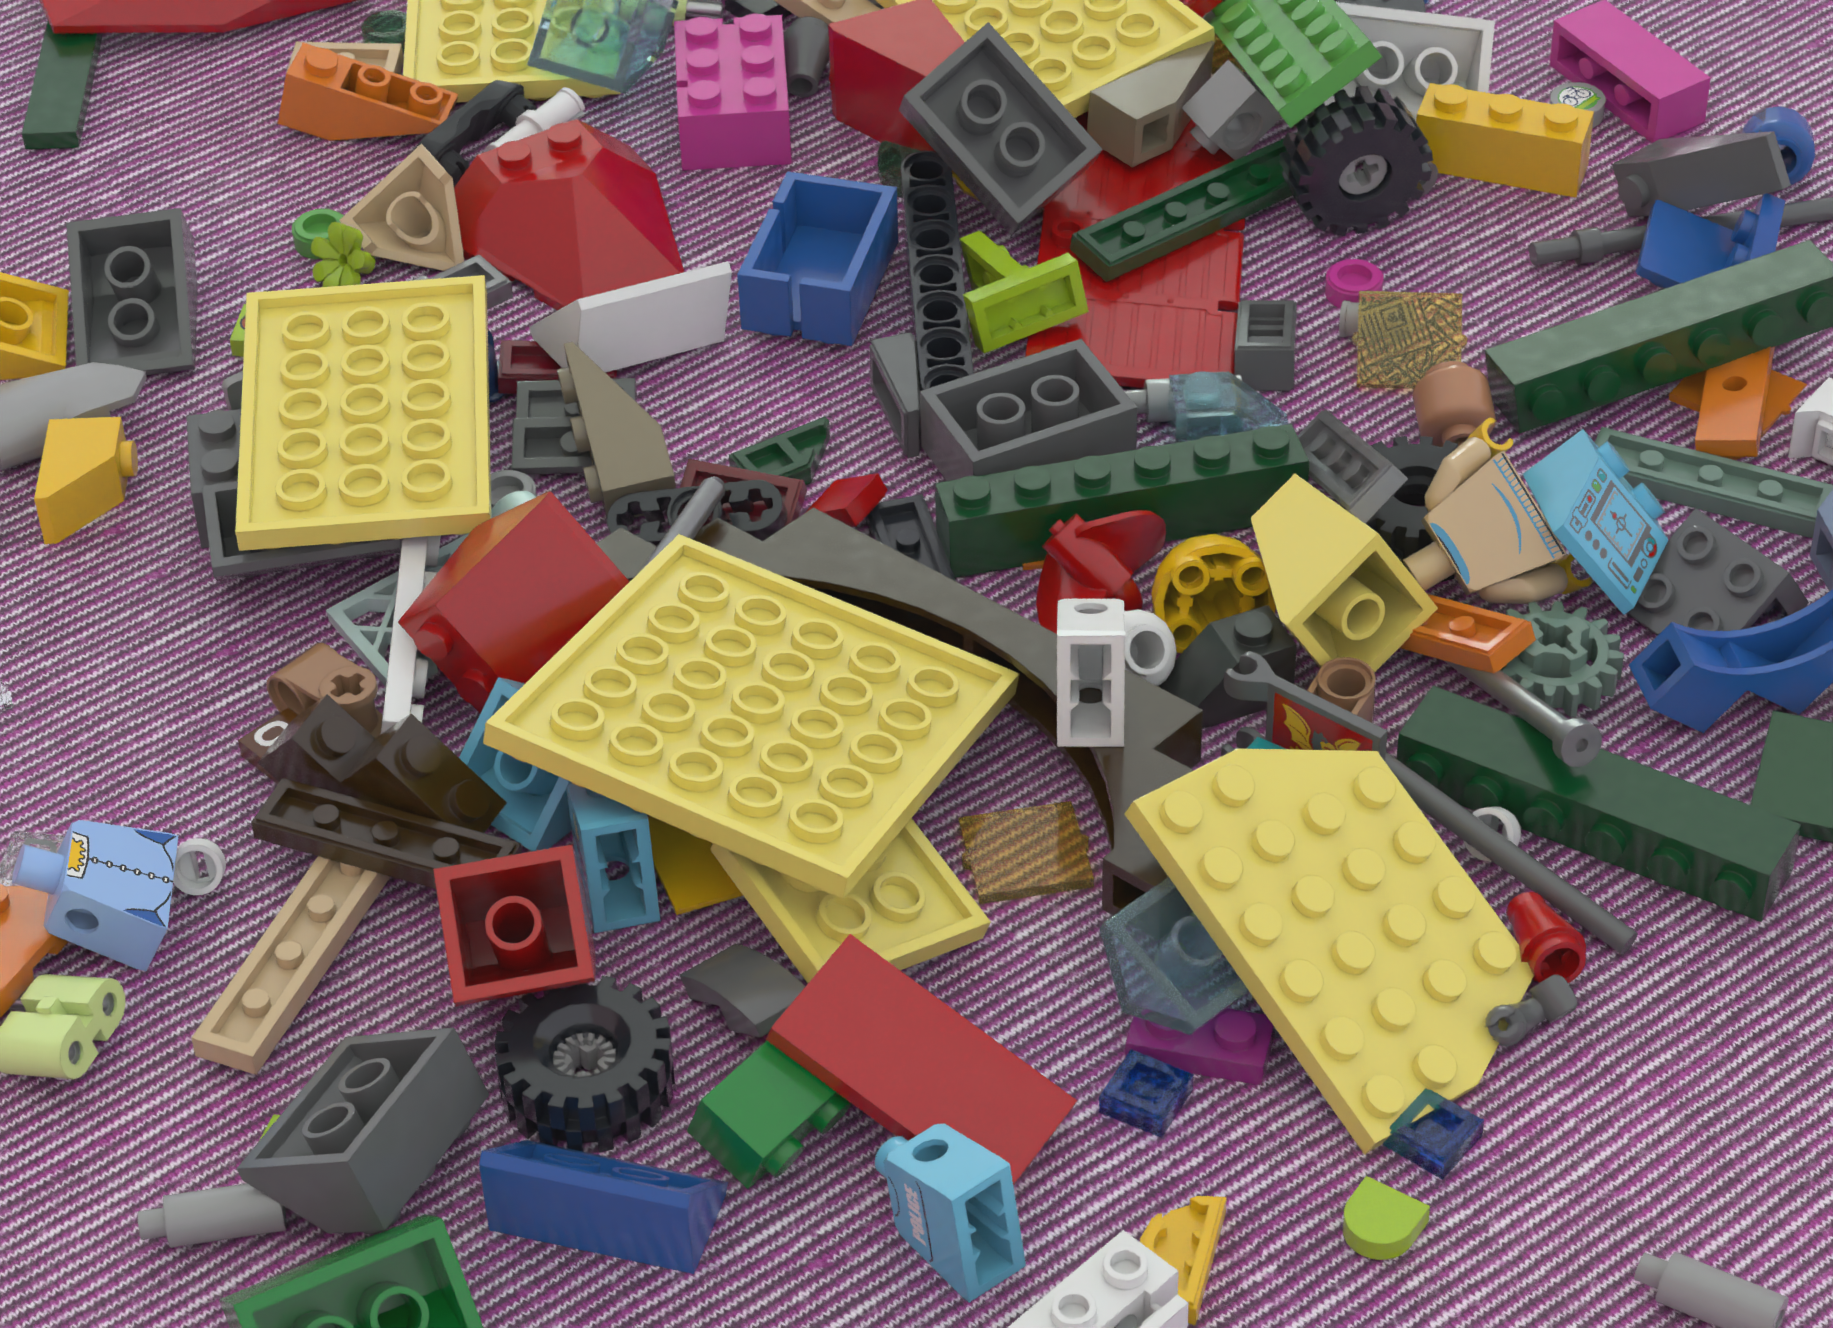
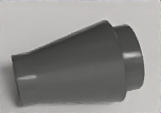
M801 17L793 21L783 34L787 89L795 96L809 97L817 92L819 80L830 59L828 25L824 21L815 17Z

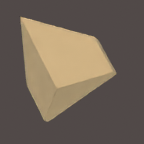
M422 144L339 220L342 224L361 231L363 235L361 247L366 252H369L371 256L441 271L464 262L453 178Z

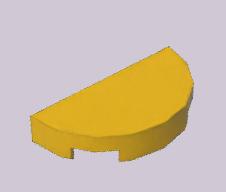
M1196 1196L1189 1198L1188 1206L1171 1210L1163 1217L1162 1213H1158L1151 1218L1140 1238V1243L1178 1270V1295L1188 1302V1323L1195 1326L1226 1214L1227 1197Z

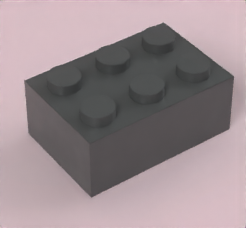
M989 22L905 94L899 108L902 115L1011 236L1093 165L1103 150Z
M1082 339L920 391L921 447L947 481L957 480L966 476H981L1017 470L1026 466H1040L1081 459L1086 456H1100L1137 449V406Z

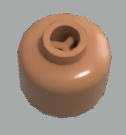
M1447 361L1432 366L1426 371L1424 377L1417 382L1413 390L1412 396L1420 436L1433 437V446L1443 447L1446 440L1460 446L1486 419L1491 417L1496 421L1487 377L1481 371L1469 367L1466 363ZM1496 422L1488 428V436L1491 434Z

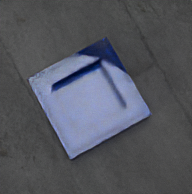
M1131 1049L1099 1095V1113L1162 1138L1192 1093L1194 1074Z
M1425 1088L1390 1126L1392 1130L1390 1132L1391 1135L1383 1143V1146L1443 1180L1482 1137L1484 1120L1434 1091ZM1428 1104L1434 1109L1419 1120L1412 1122Z

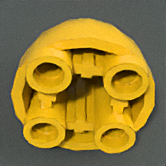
M1208 534L1191 537L1175 546L1158 566L1152 585L1153 613L1168 625L1175 639L1177 653H1182L1210 622L1269 605L1274 614L1276 611V605L1262 557L1241 541L1222 535Z

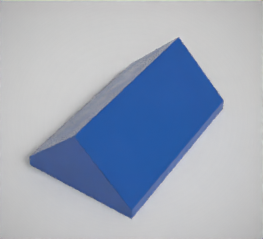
M529 1140L482 1150L479 1162L488 1228L490 1231L695 1274L726 1197L728 1186L726 1181Z

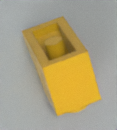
M121 417L49 419L34 496L44 544L59 543L124 502L128 477L137 475L138 453L135 441H126Z

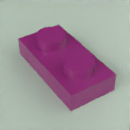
M1140 993L1125 1042V1062L1262 1086L1275 1037V1027L1265 1014Z

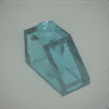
M1201 371L1192 374L1169 375L1168 434L1170 444L1196 440L1205 436H1220L1256 430L1265 426L1289 424L1287 413L1229 371Z

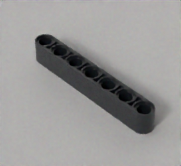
M925 150L906 156L901 163L902 215L913 334L917 342L920 391L974 374L968 315L963 298L965 287L952 169L936 151Z

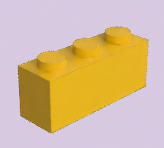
M1430 83L1417 112L1416 123L1426 137L1427 144L1432 151L1433 161L1430 162L1436 165L1440 174L1577 198L1589 163L1594 111L1574 108L1563 103L1549 104L1520 99L1511 94L1497 95L1468 90L1454 84L1439 85Z

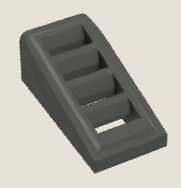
M1242 300V302H1239L1235 339V375H1241L1243 391H1289L1293 388L1297 302H1294V300Z
M903 333L871 340L870 386L904 455L906 454L908 458L920 456L921 421L917 342L912 333Z

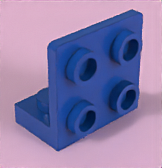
M1768 193L1763 194L1753 212L1746 209L1742 211L1733 230L1664 201L1656 200L1650 210L1636 274L1649 280L1654 285L1666 289L1775 252L1785 200Z

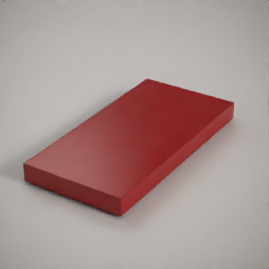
M851 934L847 936L775 1022L766 1037L768 1042L895 1136H903L910 1140L935 1124H946L1010 1164L1013 1186L1077 1102L1071 1095Z

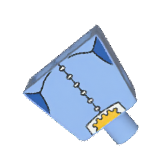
M78 820L70 824L57 853L23 844L15 863L12 884L48 893L44 927L49 934L135 969L147 971L168 929L178 835Z

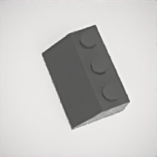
M238 481L202 486L212 571L217 581L247 578L273 572L311 568L318 565L401 553V539L239 551L235 533Z
M454 1027L345 1037L236 1170L244 1182L329 1234L363 1232L365 1234L379 1233L385 1231L399 1219L401 1209L421 1183L432 1176L436 1170V1164L455 1139L469 1128L470 1120L488 1098L489 1093Z

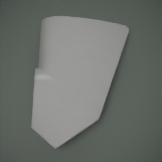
M92 362L0 384V470L2 471L42 457L49 419L111 417V410L135 403L147 379L146 372L120 365Z

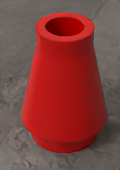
M1525 892L1513 898L1507 906L1506 916L1512 925L1515 940L1520 947L1521 962H1528L1534 975L1532 980L1541 983L1552 975H1560L1567 983H1570L1577 978L1586 963V942L1582 934L1549 907L1540 894Z

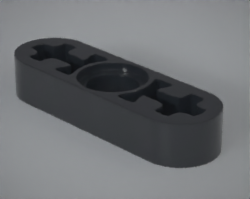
M764 480L724 483L725 493L713 510L712 521L718 517L727 522L723 504L729 503L733 513H729L732 525L761 541L766 540L785 527L788 517L787 509L780 492L773 484ZM699 486L626 494L617 499L610 507L607 515L608 529L610 533L615 532L619 528L630 532L627 526L633 524L634 515L644 514L647 522L641 525L640 533L635 535L657 547L667 533L661 524L666 522L662 512L667 510V518L670 526H672ZM764 501L767 510L762 512V520L752 522L748 513L753 511L754 502Z

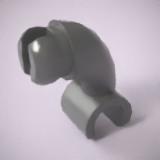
M1552 975L1529 991L1532 997L1527 1000L1494 1007L1485 1019V1027L1488 1028L1490 1035L1494 1038L1493 1040L1498 1042L1500 1046H1511L1519 1042L1543 1020L1547 1019L1549 1024L1573 1012L1577 1007V999L1571 987L1562 976ZM1503 1019L1509 1024L1506 1031L1499 1029V1022Z

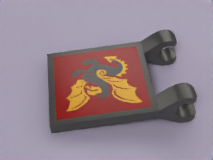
M1249 651L1241 655L1239 669L1242 674L1236 673L1233 669L1229 668L1224 672V689L1228 695L1240 700L1267 702L1265 740L1292 750L1378 751L1385 761L1388 730L1276 676L1267 661L1259 654ZM1242 727L1236 733V744L1240 749H1246L1257 737L1264 738L1257 730L1250 727ZM1225 744L1221 748V757L1235 750V748L1230 746V744Z

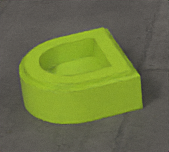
M1366 1176L1348 1199L1344 1208L1343 1235L1345 1241L1355 1252L1370 1259L1386 1260L1398 1257L1409 1250L1428 1224L1430 1206Z

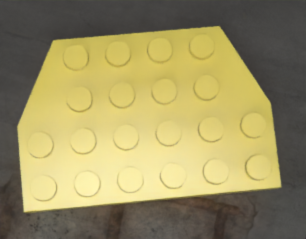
M1237 748L1132 802L1125 812V816L1364 1155L1473 1090L1479 1084L1499 1045L1498 1042L1493 1040L1494 1038L1490 1035L1488 1028L1485 1027L1487 1014L1494 1007L1521 1002L1534 975L1528 962H1521L1520 947L1517 941L1378 751ZM1505 1019L1499 1022V1029L1501 1031H1506L1509 1025Z

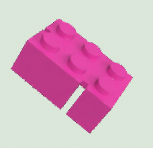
M749 14L744 17L733 18L734 24H723V18L711 19L709 17L674 21L677 109L682 171L792 164L782 15Z

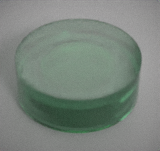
M383 10L370 15L361 26L363 43L402 44V51L404 53L407 14L398 10Z

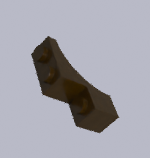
M328 694L296 716L257 762L278 782L282 778L481 833L486 832L507 804L500 795L414 715L409 714L387 731L374 738Z

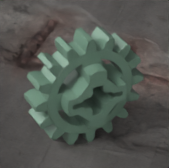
M1535 601L1529 602L1528 613L1525 615L1511 608L1506 610L1505 615L1531 621L1536 641L1522 651L1518 657L1501 669L1502 672L1553 709L1563 708L1569 717L1577 716L1578 704L1583 703L1587 707L1596 710L1600 708L1601 695L1614 696L1617 680H1621L1624 653L1619 652L1620 636L1617 634H1607L1608 621L1606 619H1598L1593 622L1587 621V608L1585 607L1578 608L1573 614L1566 613L1561 601H1555L1551 611H1542ZM1590 659L1593 663L1591 667L1588 664H1586V662Z

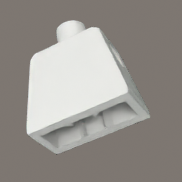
M1120 599L1059 600L1057 612V747H1124V601ZM1084 688L1102 690V701L1092 704L1079 701V690Z

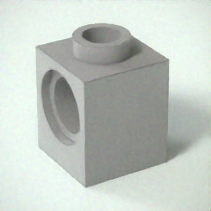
M1229 60L1182 107L1187 115L1196 123V126L1190 131L1195 139L1211 154L1214 155L1221 148L1234 160L1245 156L1281 118L1280 114L1256 84Z

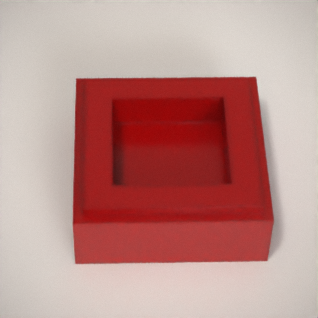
M878 473L835 480L807 511L814 507L850 527H857L883 499L888 489Z

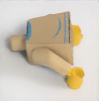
M1491 417L1486 419L1469 435L1465 442L1442 460L1424 496L1428 514L1421 520L1433 542L1403 560L1407 570L1424 591L1454 575L1467 596L1477 592L1488 603L1529 604V602H1539L1557 594H1570L1592 584V577L1584 580H1578L1574 577L1571 571V562L1576 559L1571 553H1566L1505 452L1514 444L1513 440L1510 438L1503 445L1494 443L1489 438L1487 430L1496 421Z

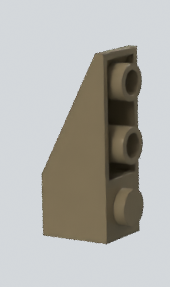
M1209 41L1182 50L1090 91L1088 134L1102 149L1131 167L1171 150L1191 119L1182 107L1211 78L1215 42Z
M573 342L564 343L568 367L557 369L565 405L576 402L580 415L570 418L578 454L587 451L590 453L592 466L583 468L590 502L602 501L607 518L613 503L626 494L676 488L675 476L661 425ZM637 514L634 517L643 516L644 514Z

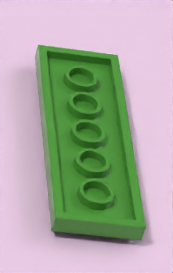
M1223 0L1203 17L1205 21L1214 27V33L1290 128L1382 58L1369 38L1334 0Z

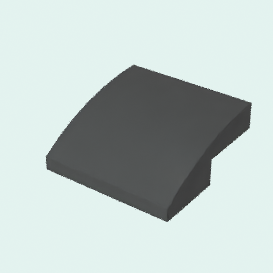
M635 378L612 379L637 402ZM559 380L517 381L516 418H513L512 470L526 475L583 473L584 467L592 466L589 451L579 454L577 452L570 418L580 415L576 402L565 405Z

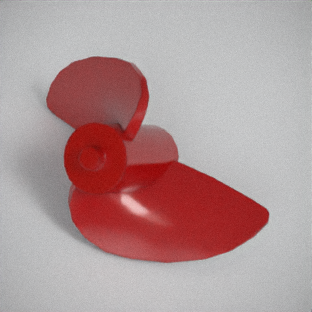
M1136 510L1085 522L1076 513L1065 523L1059 519L1049 529L1053 535L1042 546L1047 551V555L1042 567L1036 596L1038 620L1042 627L1057 634L1058 601L1062 599H1120L1124 601V611L1142 609V594L1131 576L1135 570L1154 557L1164 546L1166 524L1159 515L1151 511Z

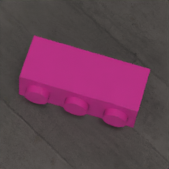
M1607 0L1599 1L1554 20L1549 65L1571 82L1587 83L1600 89L1605 95V108L1648 141L1653 143L1659 139L1670 138L1705 123L1711 77Z

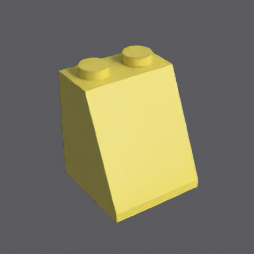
M1294 474L1251 517L1279 619L1320 668L1332 659L1351 657L1367 663L1375 673L1405 643L1410 634L1413 633L1412 630L1422 625L1438 609L1379 533L1297 474Z

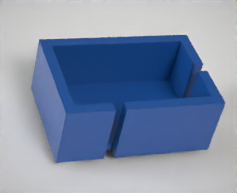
M787 171L772 201L773 209L769 208L737 274L741 329L789 337L792 336L794 330L802 331V339L821 341L826 344L853 346L899 242L897 187Z

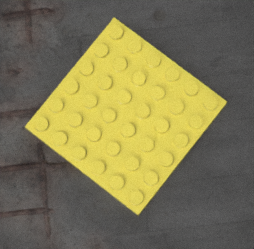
M678 534L485 722L483 744L506 753L519 761L529 763L566 779L579 787L587 788L624 804L637 812L645 813L689 832L697 838L705 839L747 857L757 864L765 865L798 879L815 889L844 899L1015 695L1020 673Z

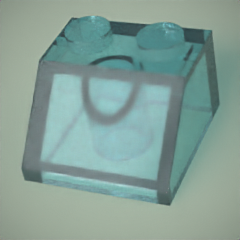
M547 0L527 65L626 94L663 54L679 1Z

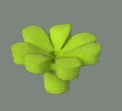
M333 222L328 227L330 240L315 237L312 241V254L322 258V261L316 263L313 267V277L316 282H323L322 287L360 285V273L369 274L373 271L375 257L371 256L369 252L361 250L363 235L360 230L340 222Z

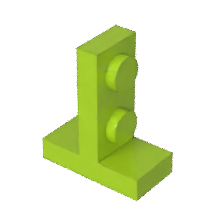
M980 230L959 238L972 291L963 294L975 346L984 354L1089 312L1078 261L1069 253L1029 268L1025 264L1021 266L1010 256L1008 250L1003 245L998 246Z

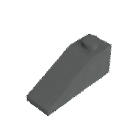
M1774 131L1659 139L1612 164L1618 183V193L1625 205L1628 217L1649 216L1656 200L1664 201L1687 211L1780 191L1791 186Z

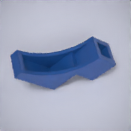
M1833 589L1819 600L1789 616L1747 629L1708 631L1685 627L1671 622L1629 664L1650 709L1704 733L1748 690L1800 715L1833 683Z

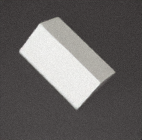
M1336 2L1369 38L1382 56L1381 59L1342 88L1345 89L1349 97L1355 96L1356 87L1368 86L1373 96L1378 88L1386 90L1393 99L1397 96L1404 102L1416 121L1417 112L1430 83L1439 85L1454 84L1464 89L1488 93L1495 21ZM1331 96L1324 102L1325 106L1335 101L1334 96Z
M727 261L577 299L530 326L531 335L562 368L568 367L564 343L573 342L605 373L723 342L732 271Z

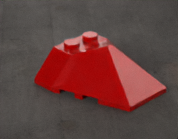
M578 119L553 125L542 132L517 141L506 142L498 148L478 154L454 187L464 259L468 260L481 255L511 282L516 279L534 290L535 299L557 311L577 299L684 273L656 173L631 146Z

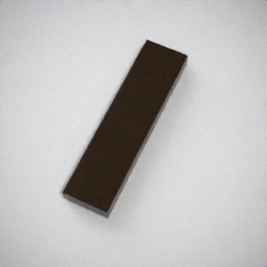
M285 778L281 779L251 821L255 839L436 889L433 869L522 853L521 843Z

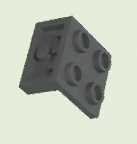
M1695 508L1668 540L1635 607L1626 614L1658 636L1671 622L1685 627L1708 631L1747 629L1755 623L1762 613L1768 615L1773 608L1786 617L1805 608L1809 602L1787 570Z

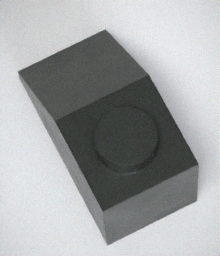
M1269 605L1210 622L1175 660L1174 668L1168 678L1158 687L1202 709V729L1267 709V702L1236 699L1228 695L1224 689V672L1228 668L1242 674L1239 669V659L1242 654L1249 651L1259 654L1267 661L1276 676L1294 684L1297 645Z

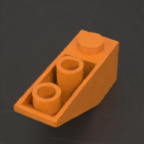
M303 42L286 73L278 124L328 141L430 133L449 118L457 102L458 94L439 88L432 83L421 82L388 71L383 67L370 65L334 53L329 49Z

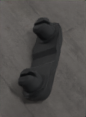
M495 80L425 136L416 148L422 144L450 174L455 187L469 167V161H466L460 155L462 147L469 141L480 140L502 122L512 129L516 126L517 117L527 110H537L536 105H533L524 97V87L521 84Z

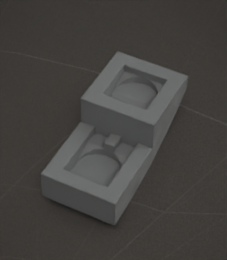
M736 943L680 974L690 999L720 1006L729 1030L756 1037H762L769 1033L775 1022L806 987L788 970L771 958Z

